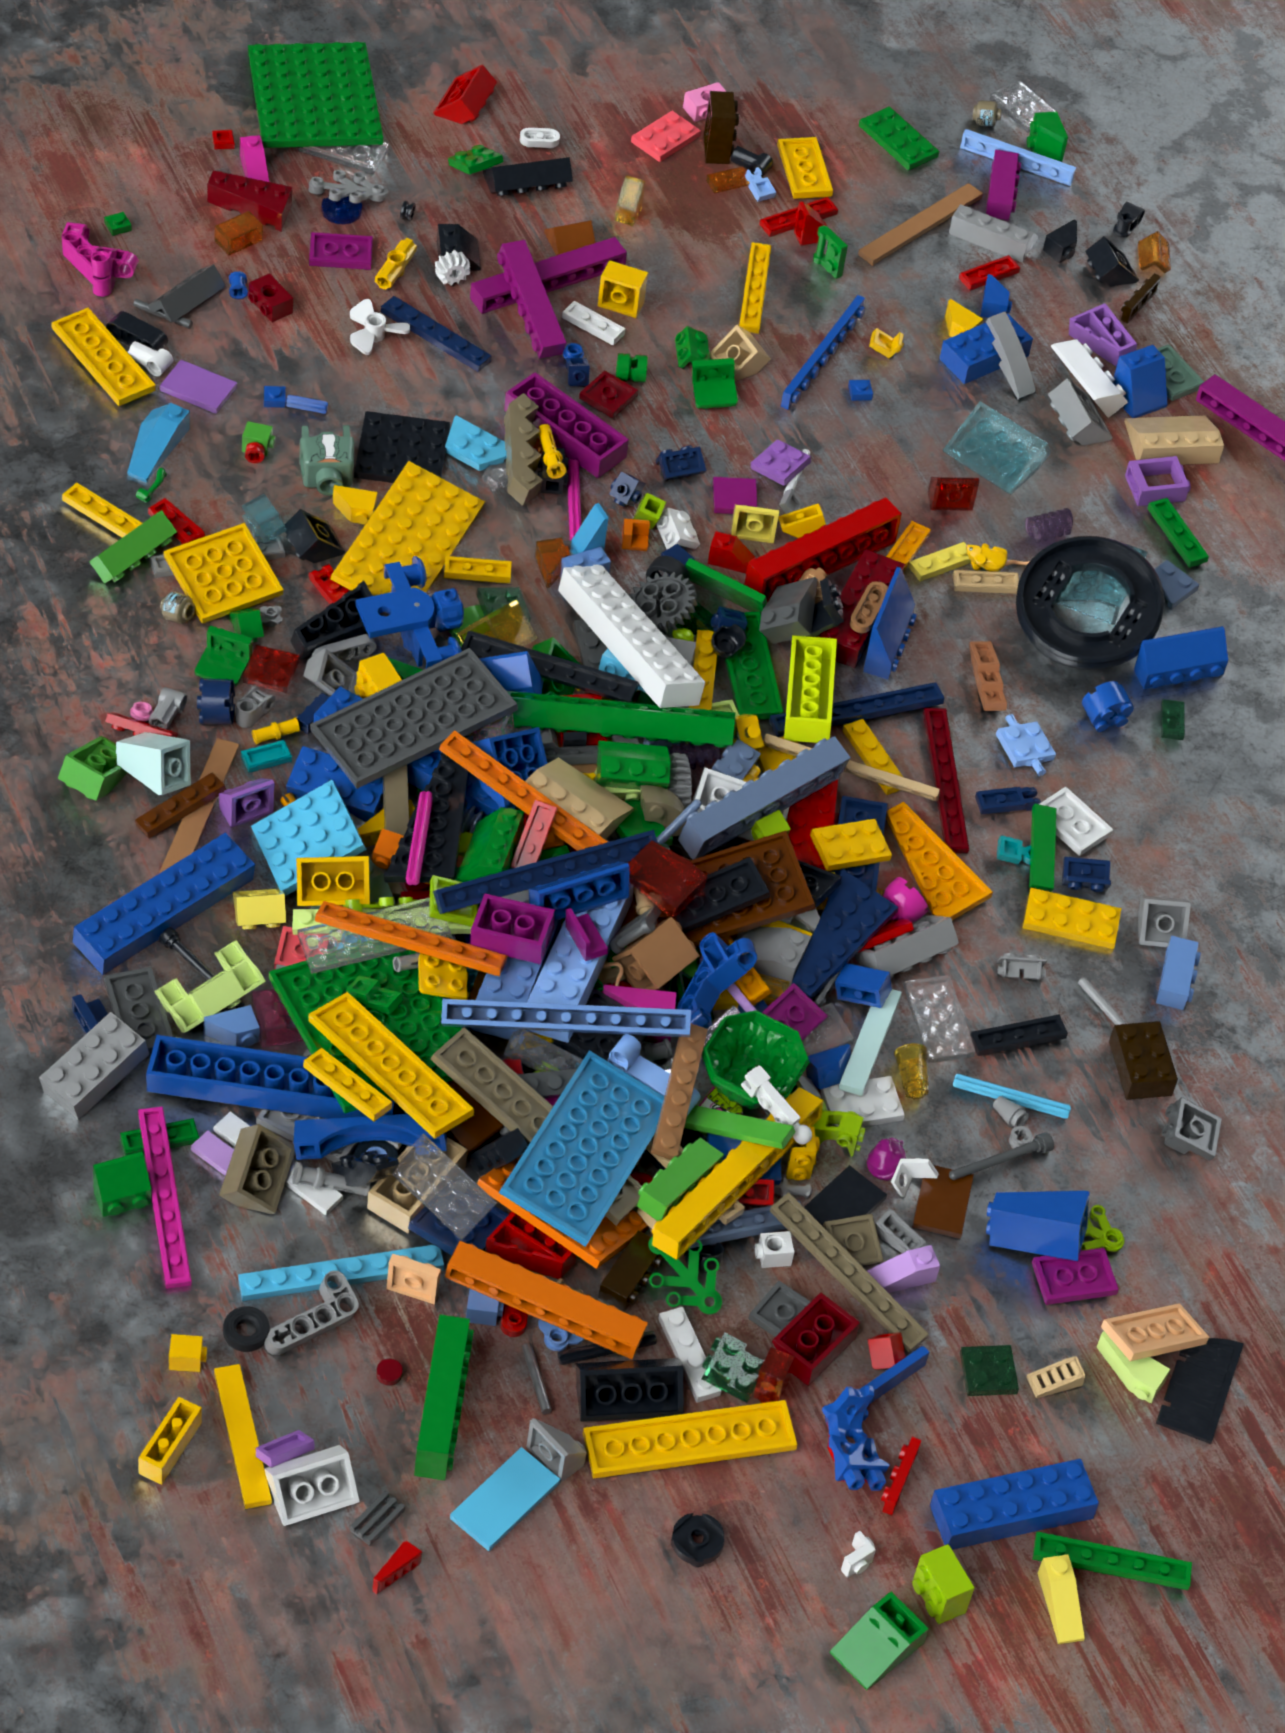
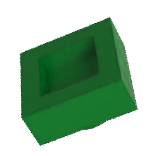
M124 212L104 217V223L112 236L132 231V225Z

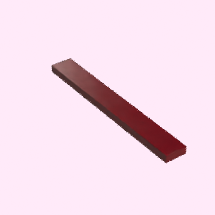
M924 708L923 716L935 788L940 789L937 804L943 841L955 854L968 853L969 843L947 709Z

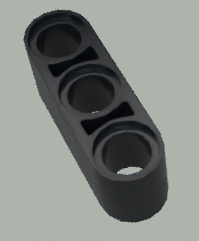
M120 311L106 324V328L117 340L129 346L136 341L158 351L168 344V338L163 331L125 311Z

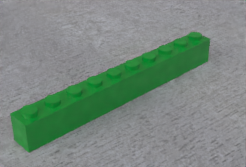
M507 691L518 707L517 711L503 718V724H508L512 728L531 726V728L539 727L540 730L552 728L557 732H567L568 730L587 732V734L594 732L600 733L601 736L611 737L615 734L623 735L627 739L645 737L649 741L668 739L671 743H681L682 741H689L694 745L710 743L721 748L733 745L736 712L684 707L659 708L657 705Z

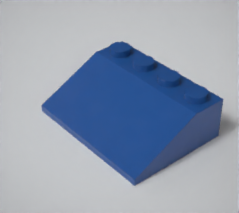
M896 567L873 625L863 670L864 673L889 680L891 672H896L899 664L897 656L902 657L905 644L902 643L903 641H908L911 632L909 626H914L917 614L913 613L915 608L914 599L900 567Z

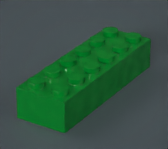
M439 1314L416 1452L414 1476L445 1481L447 1471H452L474 1333L473 1329H469L470 1319Z

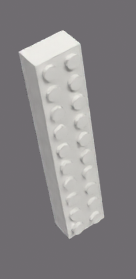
M601 565L565 567L558 591L632 677L638 681L639 685L659 708L699 705L705 681Z

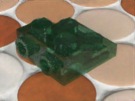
M724 1332L721 1338L716 1336L710 1347L713 1355H707L702 1365V1368L706 1370L701 1379L747 1403L751 1398L766 1361L745 1351L746 1343Z

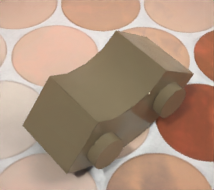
M640 785L641 807L645 821L657 822L666 829L685 810L682 801L673 792L658 786ZM686 822L672 836H680L681 828Z

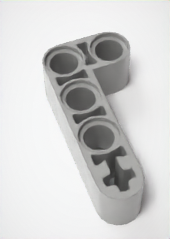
M333 1270L325 1275L319 1287L320 1294L325 1301L324 1303L270 1330L264 1342L265 1349L269 1354L281 1355L352 1319L358 1309L359 1302L343 1273ZM327 1282H335L339 1289H331ZM339 1304H347L351 1311H343ZM317 1315H325L329 1322H320ZM294 1326H303L306 1330V1333H298L295 1330ZM274 1337L276 1340L284 1338L282 1343H280L279 1341H273Z

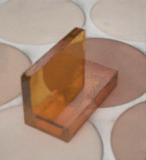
M1159 231L1138 242L1139 266L1142 271L1155 264L1164 274L1171 270L1169 242Z

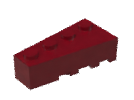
M213 170L207 183V202L228 211L236 210L243 217L248 218L251 216L258 219L260 224L265 226L267 224L273 225L275 230L282 232L292 206V187Z

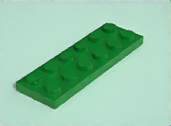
M744 612L747 620V626L744 630L747 637L744 650L735 658H724L734 704L739 715L751 714L756 715L758 719H770L771 715L783 713V708L767 640L759 631L761 614L760 612Z

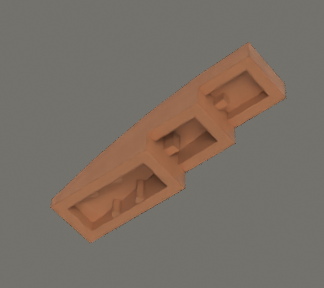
M991 641L969 642L975 681L984 711L1006 710L1007 701L1003 693L1004 683L999 673L1000 663Z

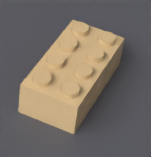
M448 1137L447 1151L422 1153L408 1146L397 1158L399 1165L396 1170L387 1178L378 1180L368 1192L367 1209L409 1234L411 1231L408 1229L409 1222L450 1180L454 1181L466 1167L468 1149Z

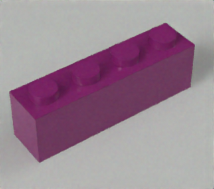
M995 149L986 214L989 216L1009 220L1010 214L1015 213L1017 201L1013 200L1017 198L1018 188L1015 187H1018L1020 175L1016 174H1019L1021 162H1018L1019 153Z

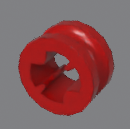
M258 442L247 444L245 449L246 460L251 463L262 462L264 460L265 447Z

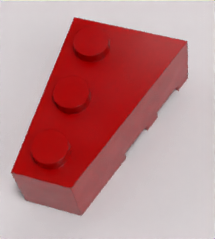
M513 1211L486 1239L485 1252L496 1254L501 1259L510 1263L519 1264L525 1269L556 1279L562 1278L576 1262L577 1255Z

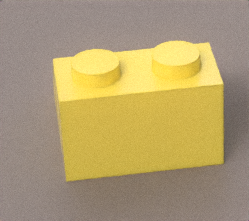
M735 504L731 535L744 540L774 543L779 510Z
M279 888L233 891L236 923L238 926H242V929H255L259 924H266L267 928L280 927V923H286L285 894Z

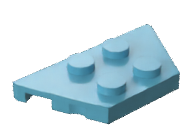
M457 415L454 417L445 445L447 454L478 471L504 463V459L507 458L505 441Z

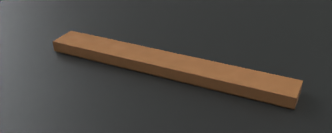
M967 183L859 249L858 255L873 266L953 217L960 204L969 207L982 199L983 193L970 183Z
M217 738L200 779L213 772L225 783L239 750V744ZM218 797L182 818L159 873L196 851Z

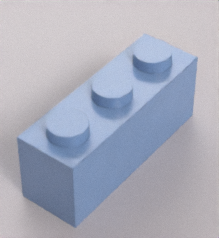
M1171 935L1166 949L1156 1000L1157 1004L1184 1010L1186 1002H1191L1194 988H1190V985L1195 983L1197 970H1194V965L1198 966L1201 952H1197L1199 942Z

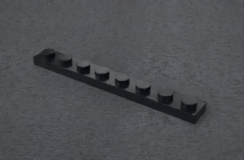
M470 630L461 647L462 651L470 648L478 658L528 651L543 679L615 701L632 703L639 686L638 681Z

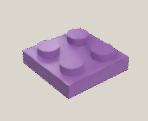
M777 439L751 462V469L785 486L811 463V456Z

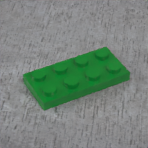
M890 106L859 120V127L908 171L939 157L940 151Z

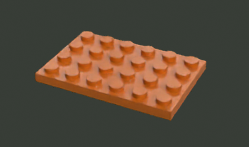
M521 1156L502 1167L492 1169L480 1177L476 1184V1187L596 1269L627 1247L638 1230L642 1233L649 1230V1226L642 1217L633 1210L617 1226L604 1216L586 1247L499 1193Z

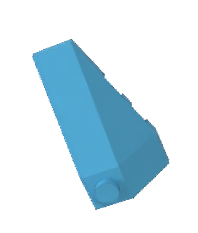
M169 403L149 413L141 423L127 475L143 482H148L189 431V410Z

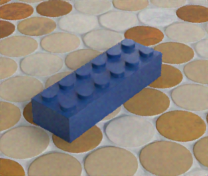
M1076 1459L934 1490L930 1508L944 1545L949 1544L953 1550L1090 1520L1094 1518L1099 1502L1082 1460Z

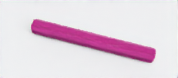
M576 459L568 460L567 470L570 540L573 539L581 526L579 462Z
M422 791L419 795L406 873V883L408 885L413 884L416 886L420 880L433 800L430 791Z

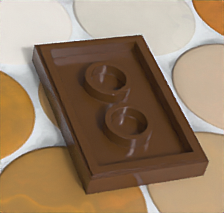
M933 1165L939 1175L937 1178H922L912 1228L961 1239L974 1174L951 1180L949 1172L953 1169Z

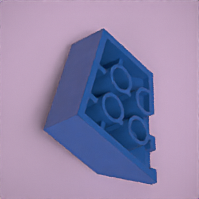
M539 727L472 742L524 781L538 768L547 764ZM479 779L481 789L502 808L510 804V801Z

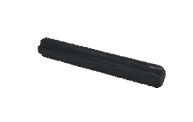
M645 1332L638 1348L655 1345L657 1343L655 1332ZM594 1343L559 1351L557 1356L559 1364L566 1365L615 1354L616 1352Z

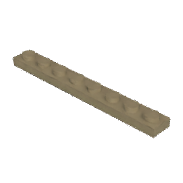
M789 1192L771 1206L770 1212L889 1333H902L904 1348L909 1353L928 1338L929 1334Z

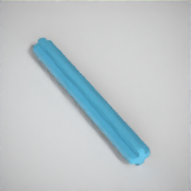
M959 1073L955 1075L953 1081L955 1088L994 1099L1003 1096L1022 1107L1067 1119L1070 1114L1071 1106L1068 1104Z

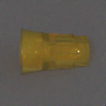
M910 1043L898 1047L894 1051V1057L899 1068L905 1096L913 1100L921 1099L929 1093L927 1048L918 1043Z

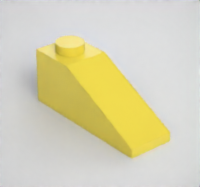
M1069 1555L1043 1558L1038 1570V1577L1058 1644L1084 1641L1076 1578Z

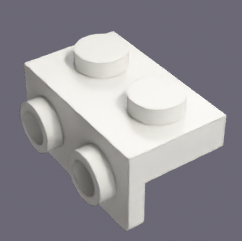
M667 507L656 523L666 549L679 544L680 546L696 550L700 542L689 515L684 511Z

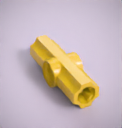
M409 238L401 240L396 248L388 253L387 261L375 276V283L379 285V288L384 290L391 288L397 278L404 275L406 265L417 251V245L414 244L413 240Z

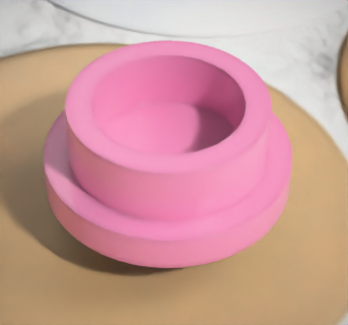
M136 702L130 709L131 717L143 722L148 721L153 712L151 705L146 702Z

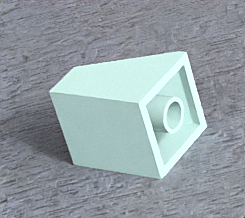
M144 732L116 742L117 765L156 794L164 795L191 785L190 740Z

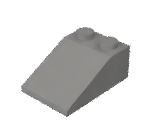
M757 927L738 933L734 942L741 938L750 939L757 953L758 959L754 964V969L760 976L790 987L809 945L811 936L791 928Z

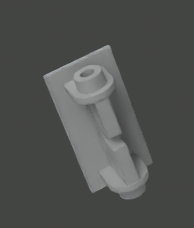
M1005 953L996 961V964H1002V966L998 965L997 974L1002 975L1003 978H1019L1020 970H1024L1023 979L1040 980L1045 978L1046 969L1042 967L1046 964L1047 959H1041L1039 955H1027L1024 958L1017 957V954Z

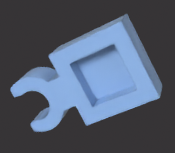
M757 167L755 169V175L750 170H747L745 178L750 182L748 187L757 202L774 198L777 192L768 177H761L762 171L760 168Z

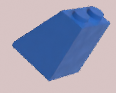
M1150 345L1119 356L1114 374L1115 380L1112 383L1115 386L1119 384L1126 392L1124 398L1128 403L1123 408L1130 417L1137 418L1167 407L1165 357L1154 345Z

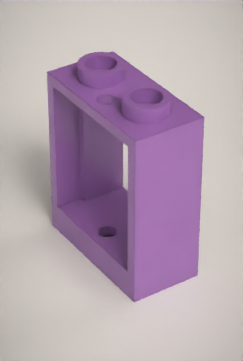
M1177 456L1134 460L1128 463L1125 477L1137 506L1148 505L1150 502L1168 498L1171 503L1186 501L1191 486L1190 481L1185 477L1183 465L1179 463ZM1170 473L1175 484L1148 487L1144 476Z

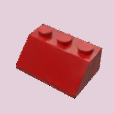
M483 64L456 77L433 112L434 115L459 124L467 121L473 122L478 118L479 111L486 105L487 98L493 94L497 81Z

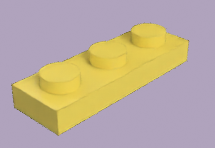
M962 542L910 561L909 569L921 582L970 564L971 560L967 554L966 543Z

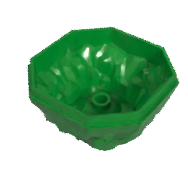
M757 1010L725 1016L703 1048L701 1055L711 1084L717 1088L718 1093L724 1094L730 1101L747 1106L751 1110L762 1108V1106L759 1104L756 1096L751 1098L741 1086V1083L746 1081L745 1075L760 1065L771 1077L769 1082L786 1099L810 1063L799 1032Z

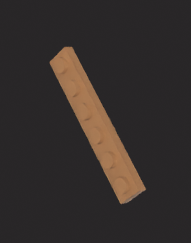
M690 1023V1037H679L651 1149L652 1154L669 1160L678 1155L708 1029Z

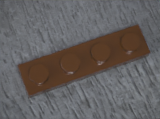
M212 772L135 819L136 826L150 839L218 797L219 793L226 790L225 784Z

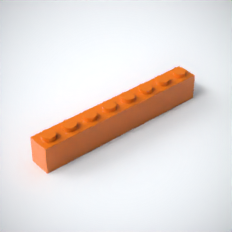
M459 1241L447 1265L445 1278L629 1359H633L648 1322L643 1321L638 1316L622 1312L615 1306L606 1305L595 1300L590 1295L574 1291L567 1285L558 1284L549 1280L544 1275L526 1270L519 1264L510 1263L501 1259L498 1255L485 1252L470 1243L467 1244Z

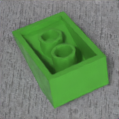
M100 736L65 756L58 779L65 782L68 787L82 792L87 798L97 801L109 794L128 772L117 765L116 744Z

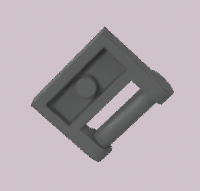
M653 906L618 930L610 941V948L615 954L622 952L625 946L640 936L655 930V925L658 923L657 918L662 913L658 906Z

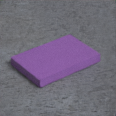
M183 360L177 363L160 384L161 392L215 414L218 413L237 388V382Z

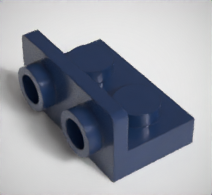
M692 445L682 447L678 451H673L672 449L660 452V455L655 460L656 464L661 466L664 481L703 474L707 471L701 448H693Z

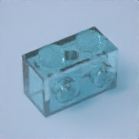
M265 494L241 506L245 513L242 515L247 527H250L255 538L259 536L263 543L273 540L278 535L287 531L280 514Z

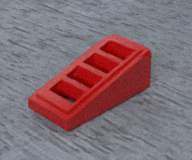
M404 1541L374 1577L373 1592L375 1594L380 1593L416 1568L421 1563L422 1551L408 1541Z

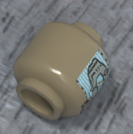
M980 100L977 105H974L973 120L976 121L978 126L994 127L997 120H1001L1002 109L998 108V104L995 101Z
M170 592L160 603L162 615L169 621L183 624L194 616L195 605L192 598L187 595Z

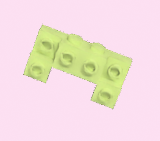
M237 940L214 953L224 970L192 991L186 993L177 978L154 991L166 1012H170L182 1033L203 1022L204 1017L221 1013L220 1010L225 1007L230 1009L241 1002L240 998L266 982L260 970L248 958Z

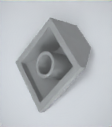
M325 648L307 661L304 677L331 696L339 687L354 693L357 672Z
M536 1418L530 1420L526 1447L546 1468L560 1478V1483L584 1466L586 1450L579 1441H575L569 1434Z

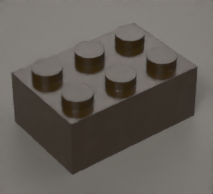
M710 91L703 135L705 163L729 164L730 156L734 152V144L732 142L736 141L737 130L734 128L739 124V114H736L738 101L734 100V92Z
M1161 1022L1114 1025L1109 1044L1126 1100L1172 1096L1178 1078Z

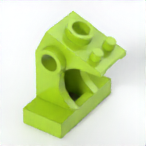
M824 1101L822 1116L812 1126L815 1130V1137H819L820 1145L825 1140H836L838 1145L848 1148L851 1157H853L855 1151L860 1152L861 1146L857 1145L858 1141L863 1142L866 1128L862 1127L864 1117L859 1116L853 1111H828ZM838 1124L839 1127H832L829 1125Z

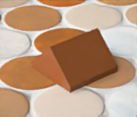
M591 220L544 229V233L556 256L596 243Z

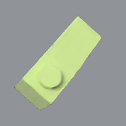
M1103 1331L1098 1341L1097 1349L1130 1392L1134 1393L1139 1399L1152 1403L1164 1385L1170 1369L1150 1357L1130 1361L1106 1332Z

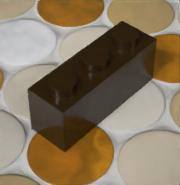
M639 1230L600 1284L599 1299L625 1312L630 1304L634 1305L640 1295L639 1290L642 1286L647 1287L652 1271L655 1268L659 1269L664 1261V1257L661 1254H654L649 1249L650 1236Z

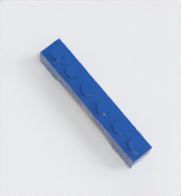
M408 1114L383 1115L376 1121H372L367 1116L295 1120L293 1144L297 1160L323 1158L343 1146L370 1140L398 1142L413 1147L422 1153L447 1151V1132L434 1139Z

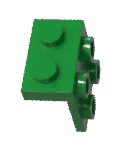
M734 358L692 361V384L697 408L729 407L738 404L734 380Z
M210 625L207 630V647L195 668V675L208 679H233L236 687L252 658L253 638Z

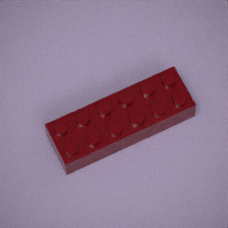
M864 550L840 595L843 605L844 622L817 636L820 638L837 639L836 662L854 669L856 668L870 642L872 628L866 633L855 632L850 627L851 616L870 583L882 582L889 587L896 567H900L904 574L906 564L870 550Z

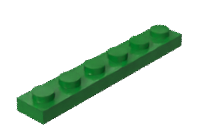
M1036 1532L1032 1560L1042 1561L1043 1558L1069 1555L1073 1568L1188 1590L1190 1587L1192 1562L1042 1532Z

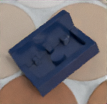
M1065 856L1063 858L1062 885L1068 886V889L1081 890L1082 887L1091 888L1093 892H1104L1105 889L1107 890L1111 886L1110 861Z

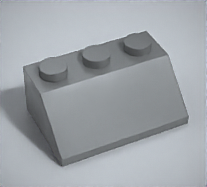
M1068 378L1048 393L1052 400L1050 405L1059 413L1058 419L1064 427H1067L1068 431L1066 434L1073 442L1077 441L1081 445L1110 441L1113 438L1089 394Z

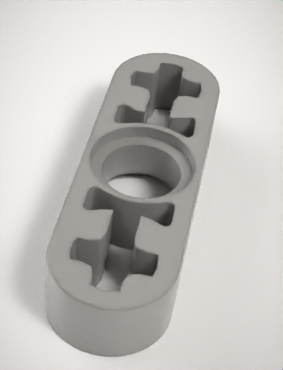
M368 634L318 647L313 651L312 657L326 648L341 661L347 662L372 654L376 650L377 645L373 638H369Z

